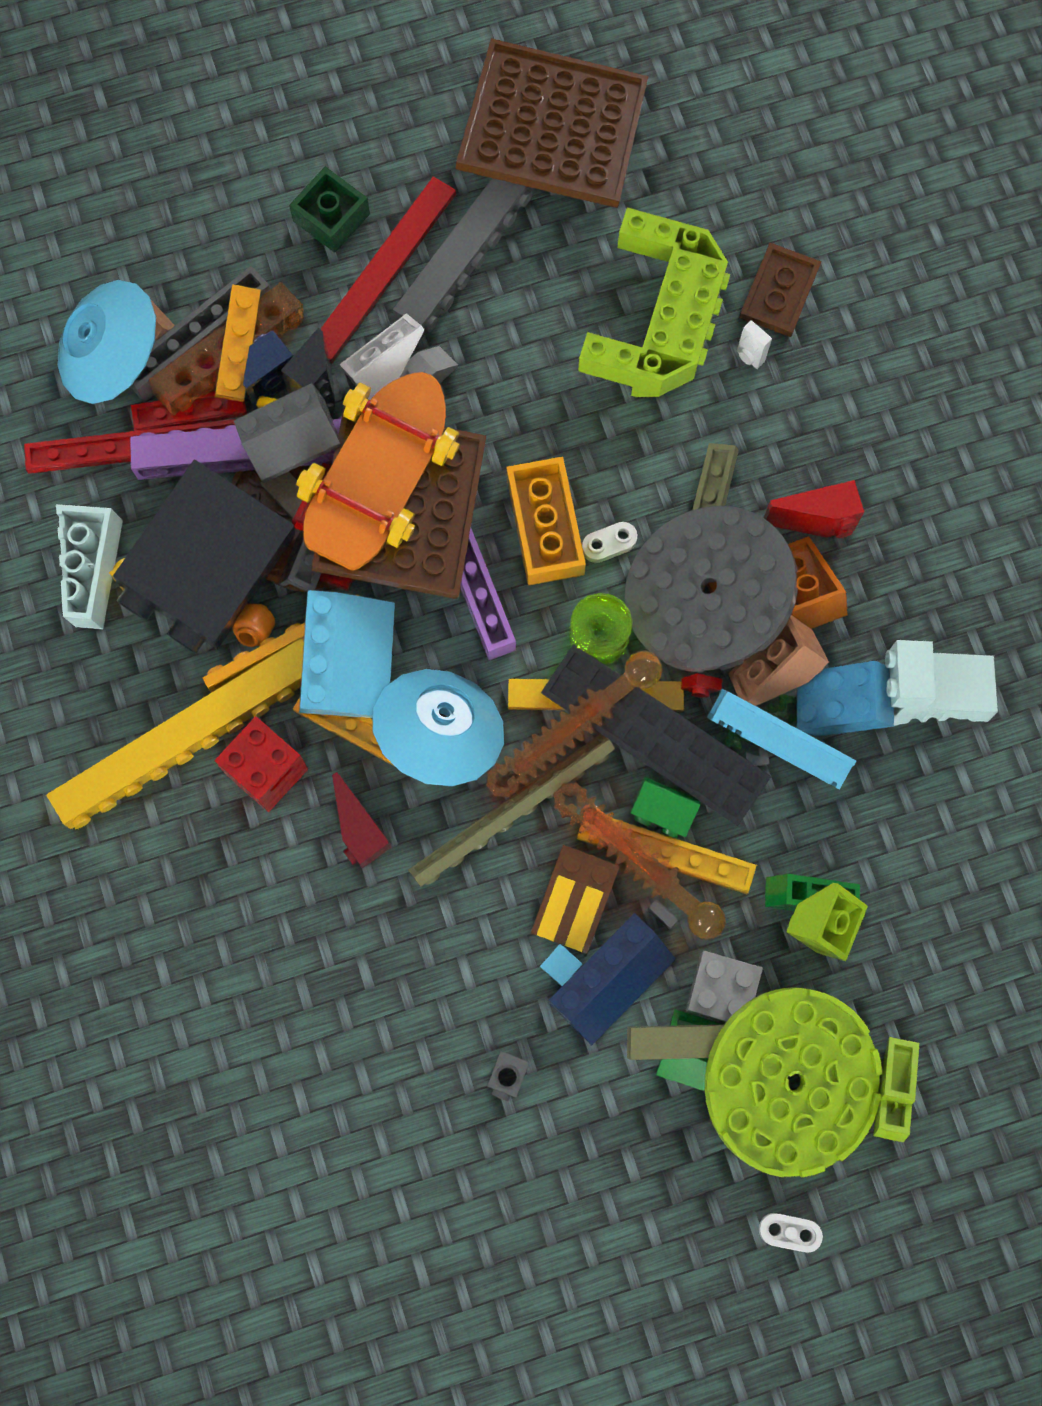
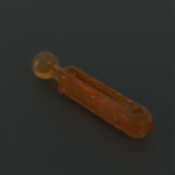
M646 650L633 653L626 661L625 673L604 690L600 689L596 692L588 688L586 690L588 699L582 696L578 697L580 706L577 707L570 704L569 709L571 713L567 714L561 711L559 713L561 717L560 722L551 719V729L542 726V736L536 733L532 734V744L528 741L522 742L523 751L515 748L513 750L514 758L507 755L504 757L505 764L496 763L495 767L487 772L488 783L486 787H489L490 791L494 793L493 796L510 798L512 794L520 792L521 783L525 786L530 784L529 775L537 778L539 776L538 768L544 771L548 769L546 761L556 763V753L562 756L567 754L565 750L566 745L574 749L576 747L575 738L584 741L583 732L587 731L593 734L594 723L603 726V716L612 719V709L616 706L615 703L635 687L642 689L655 685L660 680L663 672L659 657ZM511 772L517 774L508 779L509 787L499 785L501 781L500 774L502 776L508 775Z
M577 782L574 784L563 783L557 792H554V809L561 814V817H571V826L581 825L579 833H590L588 841L598 840L597 849L607 848L606 857L616 856V865L624 863L626 865L625 874L633 871L635 873L634 882L642 879L644 881L643 890L651 887L653 889L651 898L660 895L663 899L666 897L688 915L689 929L695 936L700 939L710 940L722 934L726 925V917L721 907L714 902H699L679 884L681 880L676 877L679 868L675 867L668 870L669 860L666 859L660 863L658 861V852L651 855L649 853V844L642 847L639 844L640 836L633 839L630 836L631 828L626 830L621 828L622 820L618 822L612 821L613 812L607 815L603 813L605 809L604 804L598 807L594 805L596 801L595 796L587 799L586 788L583 789ZM566 795L568 797L576 796V804L582 808L580 815L577 814L578 808L574 804L565 805Z

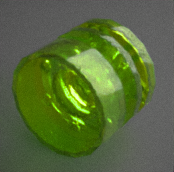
M597 593L588 595L578 602L572 612L569 632L571 647L573 644L577 645L603 664L613 663L623 655L628 647L633 622L630 610L622 600L611 594ZM595 630L597 632L604 630L605 635H599L598 637L594 636Z

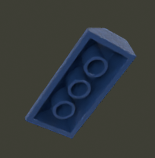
M634 913L549 999L548 1003L592 1046L676 958L657 934Z

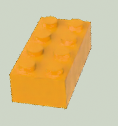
M558 457L506 467L507 483L528 585L585 575L586 564L564 458Z

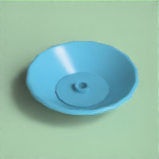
M116 280L99 285L81 299L68 317L59 341L57 366L63 386L75 399L91 404L112 400L129 388L146 366L155 342L156 315L150 297L137 284Z
M424 669L403 674L383 688L373 708V734L382 754L401 773L425 784L456 786L477 780L495 765L504 746L503 720L494 701L477 684L453 672Z

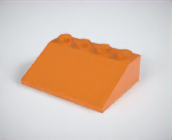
M808 536L789 543L788 546L796 562L798 588L796 602L791 615L811 629L847 616L846 590L811 538ZM716 582L707 584L710 594L716 590Z

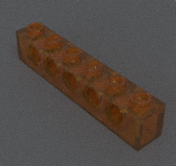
M282 282L259 298L254 331L257 334L254 335L253 341L261 334H267L272 330L281 338V335L289 329L297 328L304 319L303 304ZM271 316H277V317H279V318L276 319V320H269V319H267V318H269V317H271ZM226 323L148 379L152 393L173 416L179 411L187 410L195 399L202 394L210 393L217 384ZM206 364L213 365L210 369L202 368ZM183 381H191L189 385H179Z

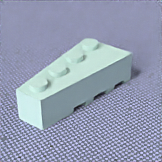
M56 504L60 526L58 527V539L61 543L59 561L63 580H61L63 617L75 627L103 629L112 583V576L109 572L113 570L123 520L111 508Z

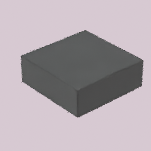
M655 900L647 909L668 930L678 921V918L659 900Z

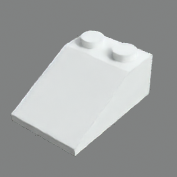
M406 313L339 365L355 387L360 382L371 387L368 398L371 400L384 386L400 378L424 329Z

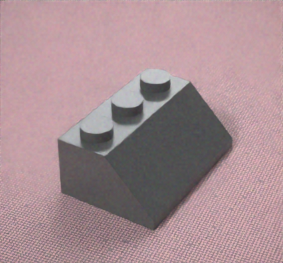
M313 383L234 420L241 443L263 483L342 446L327 404Z

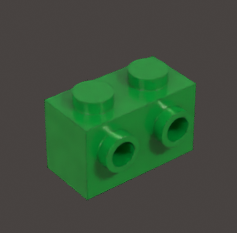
M645 776L631 806V814L635 815L634 820L641 824L650 826L651 823L661 826V831L669 836L678 838V835L686 837L700 807V801Z

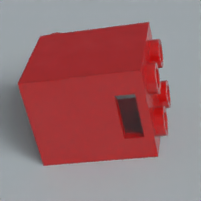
M257 716L214 760L233 782L268 813L308 770L301 755Z

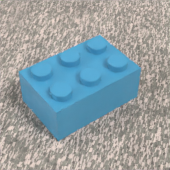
M869 661L823 669L808 683L797 687V729L818 737L894 727V707H891V697H888L886 692L887 681L890 679L889 668H886L880 662Z

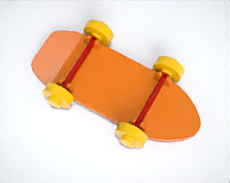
M417 372L398 378L379 390L371 400L368 399L371 387L361 382L357 384L354 390L350 389L347 392L343 401V405L346 406L343 416L353 422L357 420L355 426L324 480L322 479L325 468L313 463L307 471L304 469L301 472L296 486L299 487L297 498L307 503L311 501L305 514L303 525V540L309 550L349 570H356L370 562L379 553L386 540L388 544L396 548L400 546L403 540L408 542L415 529V525L411 524L415 513L404 507L431 458L432 462L443 466L448 458L451 460L454 458L460 445L456 442L459 435L458 431L447 427L443 434L446 418L445 400L441 385L431 374Z

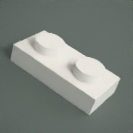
M752 320L743 328L737 352L743 362L748 365L752 364L758 369L765 362L772 338Z

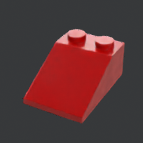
M855 480L770 500L763 518L777 528L826 538L831 536L844 538L853 533L864 514V509Z

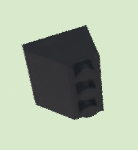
M317 328L283 367L281 372L288 394L313 383L324 398L331 415L336 404L332 366L323 331Z

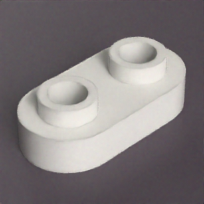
M619 522L590 533L583 540L582 549L584 557L590 562L600 563L629 552L636 545L637 531L630 523ZM625 532L628 534V538L621 539L618 534ZM594 542H599L602 547L594 549L591 545Z
M770 1213L764 1216L759 1224L761 1238L772 1246L809 1253L817 1250L822 1243L823 1235L820 1227L815 1222L807 1219ZM773 1223L779 1225L780 1230L777 1235H771L769 1232V1227ZM807 1229L810 1232V1239L803 1242L800 1239V1233L802 1230Z

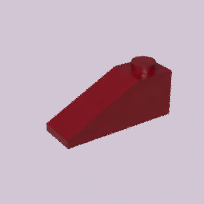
M338 772L332 775L342 840L347 847L343 852L352 865L358 862L364 868L389 850L391 845Z

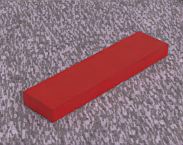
M216 391L131 405L134 431L242 417L247 415L245 397L244 401L240 402L215 397Z

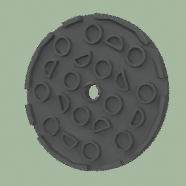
M709 506L686 512L660 527L649 537L637 553L629 570L625 587V607L629 623L643 646L657 659L667 665L690 672H703L704 670L721 669L722 671L745 663V659L758 651H764L778 637L787 624L798 592L795 559L781 533L766 519L751 511L732 506ZM712 582L717 583V588L713 593H703V585L706 586Z

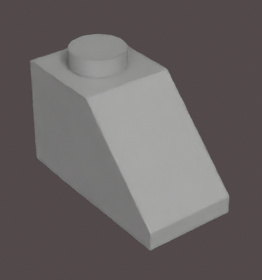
M440 346L417 352L412 356L400 378L412 373L424 372L431 374L440 384L458 368V364Z

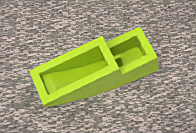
M892 1037L888 1038L879 1085L881 1100L875 1117L874 1137L904 1142L910 1135L912 1104L915 1102L920 1043Z

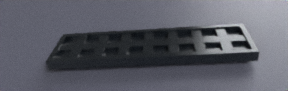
M575 644L572 645L541 692L736 826L743 820L772 777Z

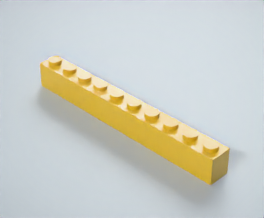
M303 639L296 640L46 794L62 823L70 829L74 827L79 829L87 825L91 821L90 817L100 811L104 813L111 810L117 805L116 801L125 795L130 797L142 790V785L151 779L153 781L161 779L168 773L167 769L176 764L182 765L187 763L194 757L193 753L201 748L204 750L211 748L218 743V738L227 732L229 734L237 732L244 726L243 722L251 717H261L269 711V706L277 701L282 703L290 699L294 695L293 691L301 687Z

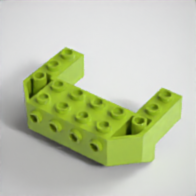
M627 207L619 231L617 248L669 262L643 347L587 332L579 357L578 372L631 386V396L660 397L693 380L698 365H704L708 349L703 347L706 340L711 341L716 325L711 323L713 314L719 315L723 299L718 297L721 290L726 291L731 274L726 273L728 261L709 230Z

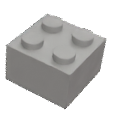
M703 951L699 956L685 1013L725 1024L739 1008L756 997L763 967Z

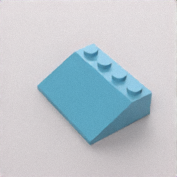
M308 590L299 713L373 718V708L383 688L390 684L394 602L338 592Z

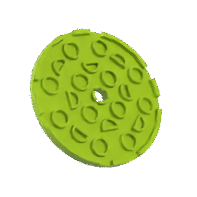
M782 988L753 998L728 1019L715 1039L709 1054L705 1074V1096L713 1126L721 1140L735 1156L753 1168L769 1175L778 1177H807L824 1172L825 1168L837 1161L842 1162L861 1144L869 1132L881 1100L879 1085L882 1066L878 1049L874 1047L869 1035L870 1031L854 1010L837 998L823 992L806 988ZM798 1074L800 1085L797 1089L791 1090L788 1084V1077Z

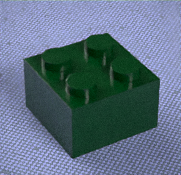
M326 166L289 205L293 222L334 253L370 215L368 198Z

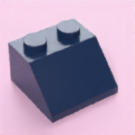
M273 330L267 334H261L249 346L243 385L254 410L258 408L256 404L260 396L272 398L286 388L281 370L290 361L293 354Z

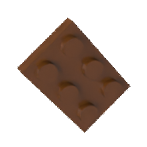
M769 243L739 318L749 322L752 320L759 326L792 337L822 261Z

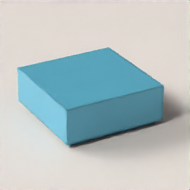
M559 944L542 963L540 968L560 986H563L583 964L565 947Z

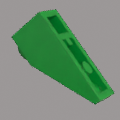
M794 874L766 877L765 907L795 911L797 904L832 883L841 885L860 900V884Z

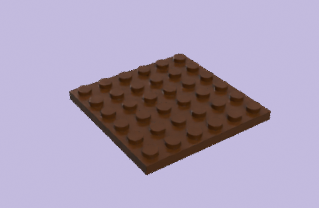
M491 38L455 169L618 208L648 76Z

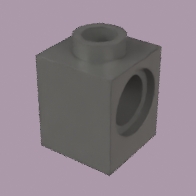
M500 1051L487 1087L493 1089L491 1095L505 1101H509L510 1096L516 1098L529 1062ZM511 1069L515 1072L517 1078L512 1086L505 1087L500 1084L498 1076L502 1070Z

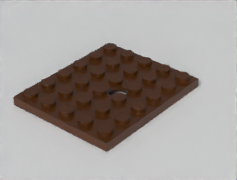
M346 406L343 408L338 433L342 446L335 449L333 462L357 420L353 422L343 416ZM454 429L459 432L456 442L460 444L452 460L448 458L443 466L432 462L431 458L404 507L415 513L411 523L415 525V529L408 542L403 540L400 546L396 548L388 544L386 540L379 553L370 562L356 570H349L314 553L311 571L458 599L486 435Z

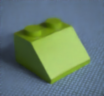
M832 883L797 904L786 932L816 953L846 962L868 906L841 885Z

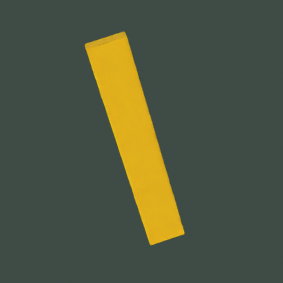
M509 679L508 710L565 709L541 693L550 679ZM630 681L673 711H684V690H681V681Z
M589 810L585 812L577 837L578 840L744 894L749 893L757 866Z

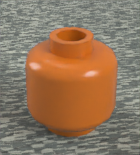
M247 604L235 620L232 627L233 632L241 644L248 647L259 646L262 641L269 638L275 626V617L262 604Z

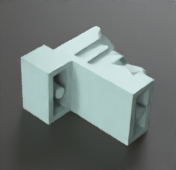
M896 640L893 646L887 650L885 666L890 670V679L887 681L886 692L887 696L891 697V707H894V726L908 723L911 719H919L921 722H926L931 717L937 718L938 721H945L951 717L969 719L973 722H988L998 712L994 656L933 653V642Z

